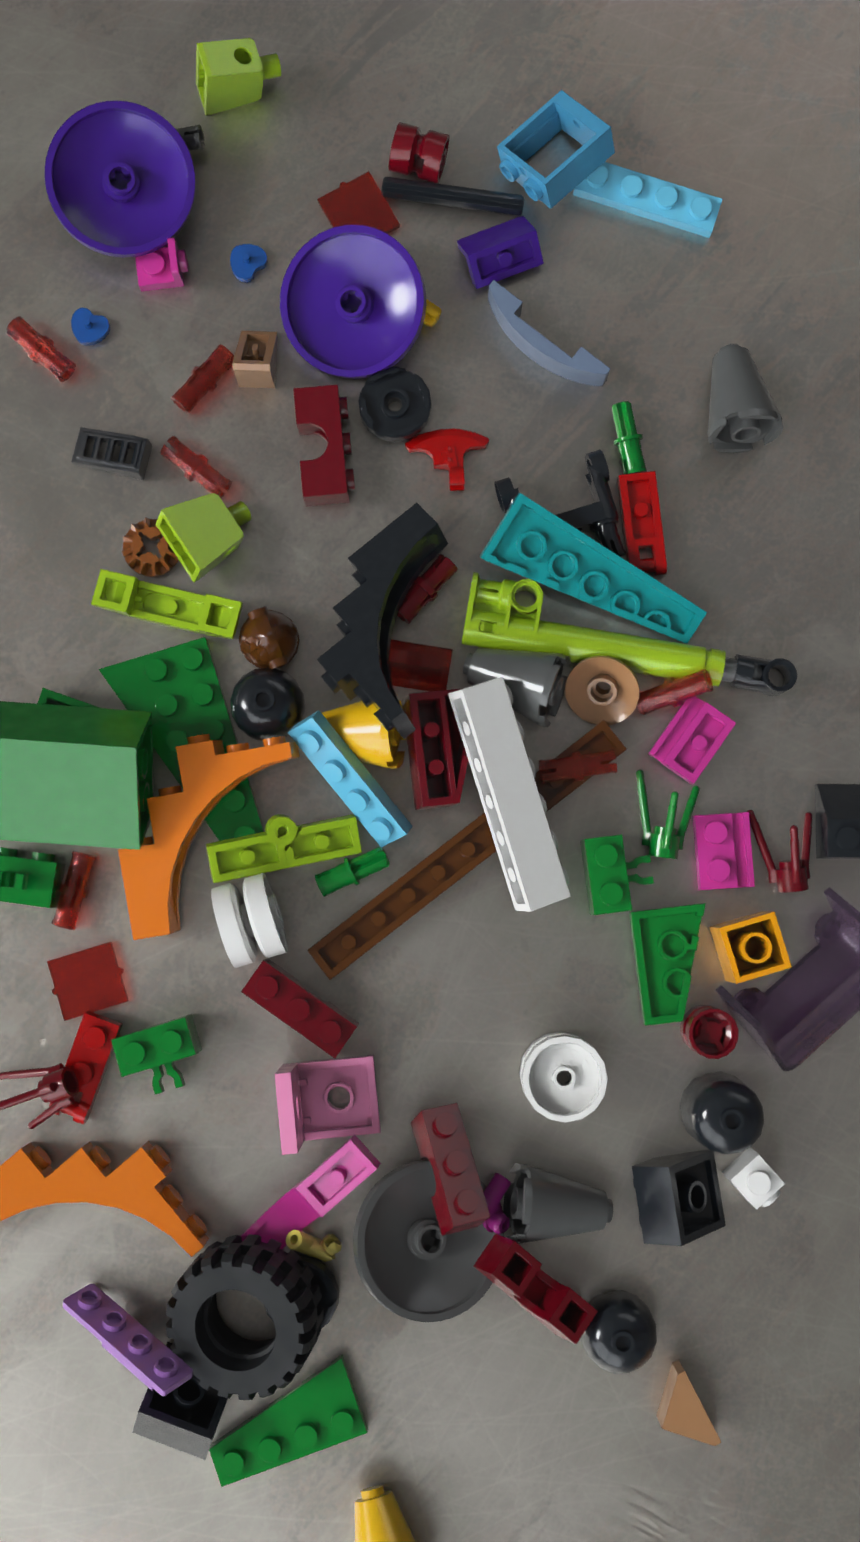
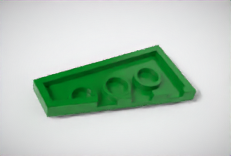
M343 1354L331 1361L330 1365L317 1374L314 1373L302 1381L301 1385L291 1392L277 1398L270 1403L269 1407L256 1416H251L211 1444L209 1451L221 1487L368 1432V1426Z

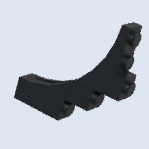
M417 502L348 557V560L355 569L351 576L359 587L333 607V610L341 620L336 626L344 635V638L317 659L326 671L321 675V678L334 694L341 690L350 701L357 696L367 708L374 704L378 709L374 716L388 732L395 728L403 739L416 729L401 708L393 688L389 662L391 635L398 611L411 585L427 564L448 545L438 523Z

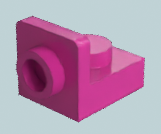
M175 238L167 239L168 247L135 257L138 284L141 292L184 286L183 273L189 272L188 260L185 249L179 250Z

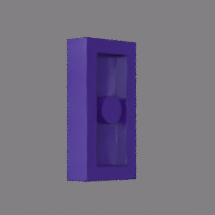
M524 216L457 240L459 250L466 257L472 284L476 289L491 284L493 280L497 282L544 264L537 231Z

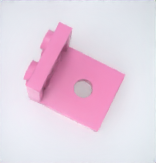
M374 1055L286 1063L275 1073L282 1155L298 1153L303 1142L307 1140L353 1136L354 1134L381 1133ZM335 1087L345 1088L350 1094L349 1104L343 1108L334 1107L328 1098L330 1090Z

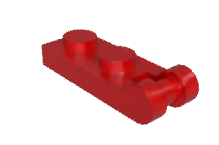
M656 471L619 475L617 483L626 561L645 573L653 572L654 576L666 575L667 561ZM651 548L652 558L640 559L639 549Z
M91 1011L84 1013L65 1067L71 1068L76 1074L79 1082V1092L83 1093L80 1102L75 1101L74 1104L62 1108L55 1113L56 1115L60 1116L61 1113L73 1117L74 1122L85 1125L114 1050L111 1040L119 1037L123 1023Z

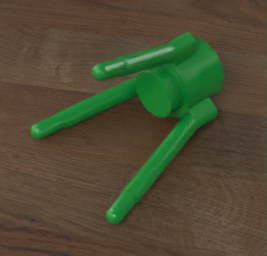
M637 770V789L643 828L642 845L648 846L647 855L678 859V851L683 850L684 836L700 788L698 786L692 788L678 831L674 828L679 794L674 791L670 798L666 826H655L654 833H652L644 773L642 770Z

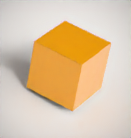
M760 911L709 927L725 981L738 984L792 968L776 914L773 911Z

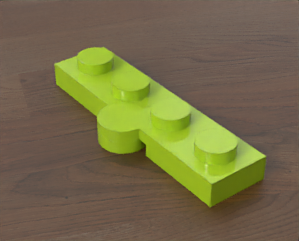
M277 814L267 821L265 832L206 844L213 883L362 853L357 820L354 814L296 825L287 815Z

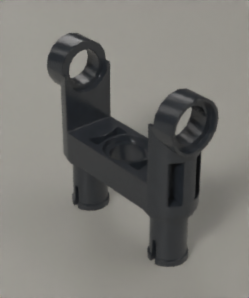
M600 449L585 454L588 474L585 476L594 503L556 514V516L582 533L589 530L595 532L601 545L622 557L626 555V551L623 548L616 526L619 522V515L608 481H610L608 465ZM509 477L494 482L496 495L503 514L508 511L519 493L518 488L514 489Z

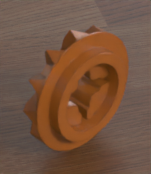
M145 517L143 521L132 524L131 529L123 536L122 553L129 567L138 574L148 577L161 576L174 568L178 558L155 525L157 519ZM143 536L151 541L160 540L156 546L162 556L161 558H158L156 554L153 555L151 552L142 553L146 548L143 543Z

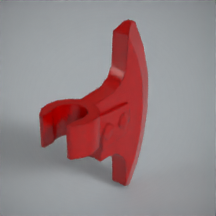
M438 429L412 438L405 443V447L409 453L421 452L429 455L433 460L434 469L448 470L450 491H464V456L470 450L486 449L489 439L478 433L462 429Z

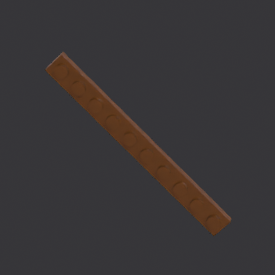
M604 720L536 772L534 779L538 792L546 802L547 811L627 750ZM485 813L307 950L329 980L338 975L497 851Z

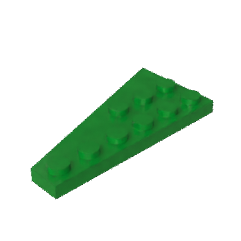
M206 637L99 669L127 710L152 712L153 748L181 787L182 781L176 746L187 745V737L209 734L210 740L223 741L225 753H227L226 746L239 744ZM249 777L227 793L204 819L219 841L265 832Z

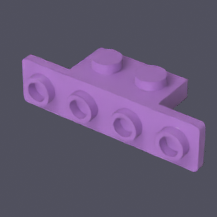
M89 1284L63 1300V1308L101 1341L102 1347L151 1391L155 1390L161 1396H166L192 1378L193 1369L95 1284Z

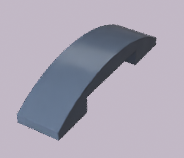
M492 281L488 292V302L491 310L505 334L525 355L541 367L565 379L591 386L604 385L610 372V368L583 347H580L573 358L519 318L523 302L496 281Z

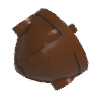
M267 606L249 612L239 635L240 649L247 661L258 668L269 667L271 670L289 664L298 652L300 642L299 633L294 622L281 612L268 610Z

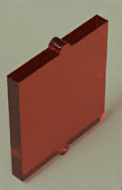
M369 171L348 183L341 182L339 188L317 199L332 228L343 225H364L388 234L400 227L397 218L386 199L382 196Z
M112 942L47 961L55 987L52 989V993L57 995L64 1021L82 1016L86 1011L95 1012L129 1001L121 976L124 973V969L118 966Z

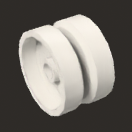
M265 873L244 879V901L238 888L232 883L211 889L212 905L217 926L226 953L234 968L256 961V941L261 952L267 958L288 952L281 910Z
M562 1031L544 1034L530 1044L522 1056L519 1070L522 1090L537 1112L550 1120L564 1123L581 1120L595 1111L605 1096L608 1081L605 1063L596 1049L576 1034ZM563 1070L568 1071L570 1074L566 1076L569 1080L561 1084L557 1079L558 1073Z

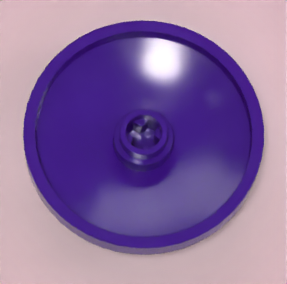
M104 101L77 111L57 130L46 156L45 185L54 213L72 237L95 252L107 256L128 258L146 255L162 248L167 244L168 238H174L181 231L188 220L194 203L195 171L190 152L184 140L164 117L136 103Z
M364 225L337 226L321 232L310 239L291 260L281 286V319L292 346L312 366L340 378H367L396 365L415 344L423 327L426 314L424 280L413 257L392 236L376 228Z

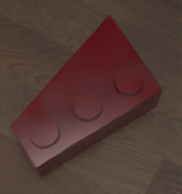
M460 689L409 693L402 700L403 711L416 729L407 737L415 810L450 807L460 803L468 757L448 693Z

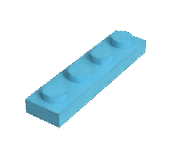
M607 162L601 164L576 186L573 191L574 196L710 238L723 200L719 197Z
M319 710L290 729L288 732L290 737L380 847H384L407 835L413 827Z

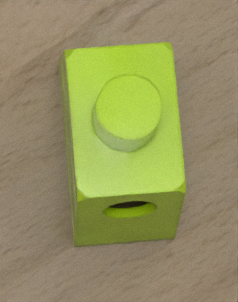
M251 38L197 43L196 86L206 116L258 101L262 97L263 80L281 77V65L277 53L259 56L255 41Z
M211 493L162 509L155 525L195 583L239 547L244 538L240 526L250 522L252 517L249 508L244 502L239 501L227 508L218 494Z

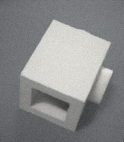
M750 1147L722 1171L725 1177L756 1210L761 1205L767 1207L772 1204L781 1193L779 1189L785 1185L765 1160Z

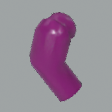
M499 1173L494 1174L483 1192L490 1218L482 1223L488 1232H494L498 1235L505 1233L510 1226V1219L503 1213L500 1201L511 1185V1182Z

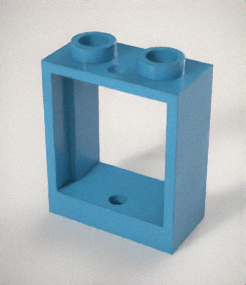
M562 90L497 146L501 161L499 168L505 178L510 182L516 181L524 187V190L532 200H540L550 209L615 153L611 126ZM563 130L583 146L545 178L528 165L526 161Z

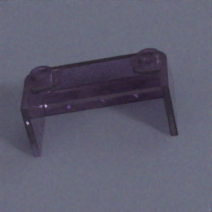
M830 887L824 891V894L833 911L823 915L815 925L814 938L818 945L765 993L757 987L745 988L740 990L734 997L722 985L716 989V992L732 1016L783 1071H791L798 1067L860 1010V912Z

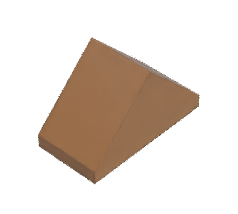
M241 331L232 362L233 372L239 387L275 389L277 332Z
M679 1359L671 1364L656 1414L661 1428L712 1446L722 1443Z

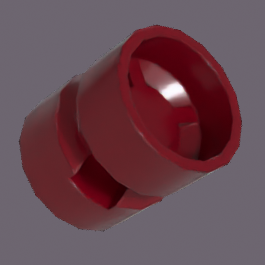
M399 122L392 141L388 165L389 171L410 176L414 171L417 172L419 179L439 184L446 163L450 135L433 130L422 134L419 127Z
M698 1005L691 1008L684 1015V1019L680 1023V1034L683 1042L691 1050L708 1059H719L727 1056L735 1049L738 1042L739 1029L735 1020L729 1013L710 1005Z

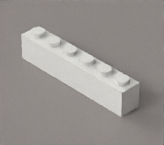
M499 677L448 693L515 911L532 912L571 897L568 889L569 876L561 865L557 854L558 841L554 832L549 828L545 815L547 813V805L543 796L538 792L534 779L536 776L535 766L527 756L524 747V730L516 720L512 708L513 695L511 689L505 684L503 677Z

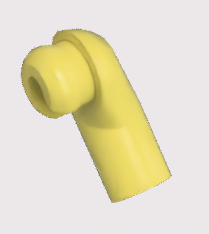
M292 1230L286 1237V1244L289 1249L324 1262L335 1259V1254L339 1253L342 1248L340 1240L334 1234H327L322 1240L319 1237L299 1230Z

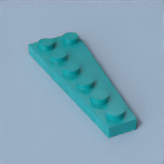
M518 493L479 556L492 564L685 644H688L707 614L700 607L521 493Z

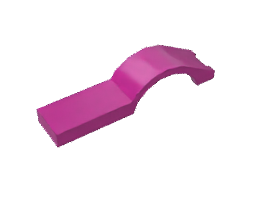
M354 1134L304 1180L292 1187L266 1210L241 1235L242 1241L249 1234L260 1235L262 1237L261 1242L268 1243L270 1239H274L282 1243L280 1249H283L287 1245L286 1237L290 1231H302L320 1216L323 1217L377 1170L381 1163Z

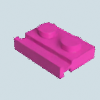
M691 692L650 749L648 755L654 757L662 765L693 785L729 735L736 722Z
M749 812L692 816L698 890L755 887Z

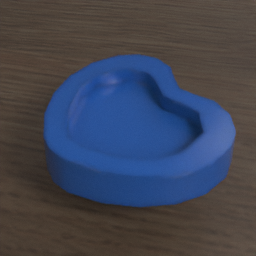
M242 244L234 247L230 256V265L234 276L244 283L251 282L256 272L264 269L268 263L265 251L259 246L252 244Z
M87 308L77 309L71 319L73 334L78 342L84 346L100 343L107 337L111 329L106 317L93 315Z

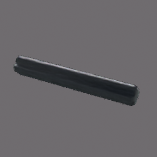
M384 177L381 193L385 198L518 216L523 212L524 197L518 194L393 177Z

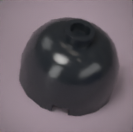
M269 667L254 669L243 675L234 686L230 699L231 714L238 728L250 738L262 742L263 739L287 737L290 729L302 721L305 712L304 694L296 680L285 671L271 670Z
M614 1290L615 1292H609L605 1295L599 1294L589 1302L598 1312L581 1337V1342L587 1355L601 1369L614 1374L630 1373L641 1368L651 1358L657 1343L656 1323L648 1306L637 1295L624 1290Z

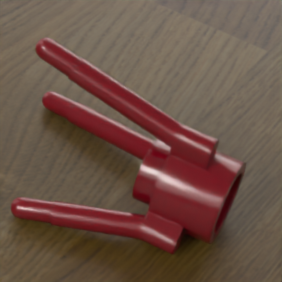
M748 810L751 828L768 870L769 883H777L778 892L780 893L808 890L812 813L807 812L805 814L801 859L799 854L798 827L793 825L790 827L791 860L779 861V869H776L754 811Z
M60 1063L47 1068L0 1072V1080L43 1077L38 1082L36 1089L0 1101V1110L40 1097L45 1103H52V1106L28 1123V1128L34 1129L62 1108L74 1104L73 1097L79 1093V1082L71 1068H64V1065Z

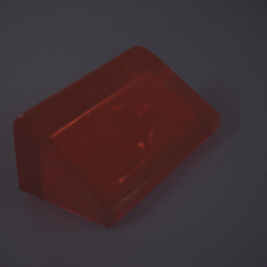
M391 639L389 662L393 686L429 692L447 690L453 649Z

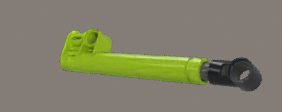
M473 572L461 643L463 645L489 649L562 653L570 656L572 663H579L592 656H609L625 663L634 673L693 683L703 682L705 685L719 687L721 681L730 682L731 687L759 691L768 696H778L791 689L796 683L797 670L789 660L783 658L769 660L736 654L735 658L726 657L725 650L713 648L708 650L706 647L540 620L543 591L536 581L531 579H522L520 581L504 579L502 582L480 579L479 573ZM521 591L530 592L535 598V603L530 607L520 606L515 599V595ZM770 669H777L783 674V686H775L770 682Z

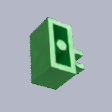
M622 834L581 840L580 845L590 915L632 911L629 882L647 885L654 884L653 876L642 878L638 874L628 875L627 870L635 869L641 863H650V855L639 856L630 862H626Z
M0 847V901L45 908H59L66 864L54 862V854L32 852V858L29 859L17 857L18 849Z
M192 1014L127 1033L111 1040L121 1077L151 1068L154 1072L152 1086L155 1095L165 1091L162 1084L164 1076L163 1064L167 1075L174 1079L175 1087L179 1088L185 1085V1081L180 1070L176 1068L174 1061L202 1051Z

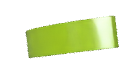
M100 569L91 605L136 619L227 639H234L243 603L240 601L210 594L204 596L140 581L134 576Z

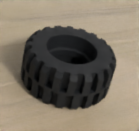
M249 1234L244 1241H242L241 1236L234 1235L227 1237L223 1243L216 1241L208 1246L176 1282L171 1291L173 1296L168 1301L166 1315L170 1318L165 1324L167 1337L174 1339L173 1344L170 1346L172 1352L179 1358L181 1357L193 1369L192 1374L200 1380L198 1385L207 1391L210 1387L219 1390L218 1396L228 1399L233 1394H238L239 1400H253L257 1392L259 1397L265 1398L273 1395L277 1388H285L292 1382L296 1373L300 1372L321 1332L319 1326L323 1321L324 1308L318 1305L322 1298L319 1285H312L310 1282L314 1277L308 1265L302 1268L297 1262L300 1256L292 1249L289 1253L280 1249L282 1243L274 1239H270L268 1243L261 1242L262 1237L260 1235ZM225 1290H238L256 1297L270 1312L275 1325L276 1337L266 1341H250L234 1334L227 1328L218 1313L216 1293Z

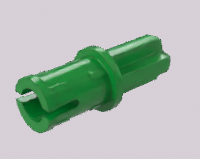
M629 401L618 402L612 405L618 439L614 440V445L618 446L623 474L647 472L640 441L643 439V435L637 434L631 403Z
M378 847L351 860L348 857L344 858V863L316 874L315 880L322 895L326 897L353 883L359 885L360 879L390 865L389 858L382 847Z

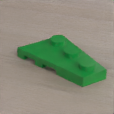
M706 903L629 912L643 1025L683 1021L692 977L691 970L699 941L700 923L704 915Z

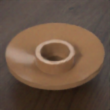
M592 656L580 661L572 668L566 680L565 696L572 711L582 720L595 725L604 720L608 725H614L624 721L633 713L639 701L640 687L634 672L622 661L609 656ZM598 682H606L611 688L607 690L601 689L598 686Z

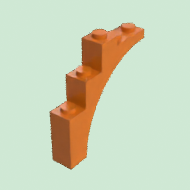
M204 734L187 737V745L176 746L183 792L181 785L158 789V797L147 798L153 838L152 836L145 837L140 850H118L133 940L168 935L181 930L179 893L182 870L190 845L204 819L227 793L246 778L271 765L299 758V748L295 742H286L285 736L263 739L264 747L249 749L248 742L226 746L227 753H225L222 740H210V735Z
M149 1141L115 1170L109 1166L111 1160L108 1154L100 1146L96 1145L94 1147L90 1142L81 1147L56 1170H53L50 1166L52 1161L49 1155L41 1147H34L31 1142L18 1150L0 1166V1221L27 1209L54 1203L88 1202L115 1207L147 1220L170 1235L191 1257L199 1252L209 1240L205 1234L208 1230L203 1221L196 1214L190 1216L181 1205L183 1199L180 1193L171 1184L166 1186L162 1182L172 1171L168 1165L171 1161L159 1145L156 1144L153 1147Z

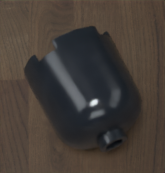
M721 1071L707 1073L700 1078L693 1079L683 1092L680 1102L682 1122L688 1134L709 1150L721 1154L740 1153L751 1147L760 1137L764 1125L763 1106L756 1093L736 1076Z

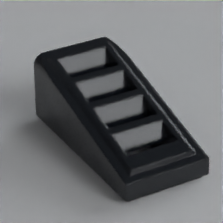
M80 427L71 462L75 465L144 481L152 444L149 439L138 436ZM88 439L95 440L91 457L84 456ZM102 442L108 443L104 460L98 459ZM116 445L121 446L117 462L112 461ZM129 448L134 449L131 464L125 463Z

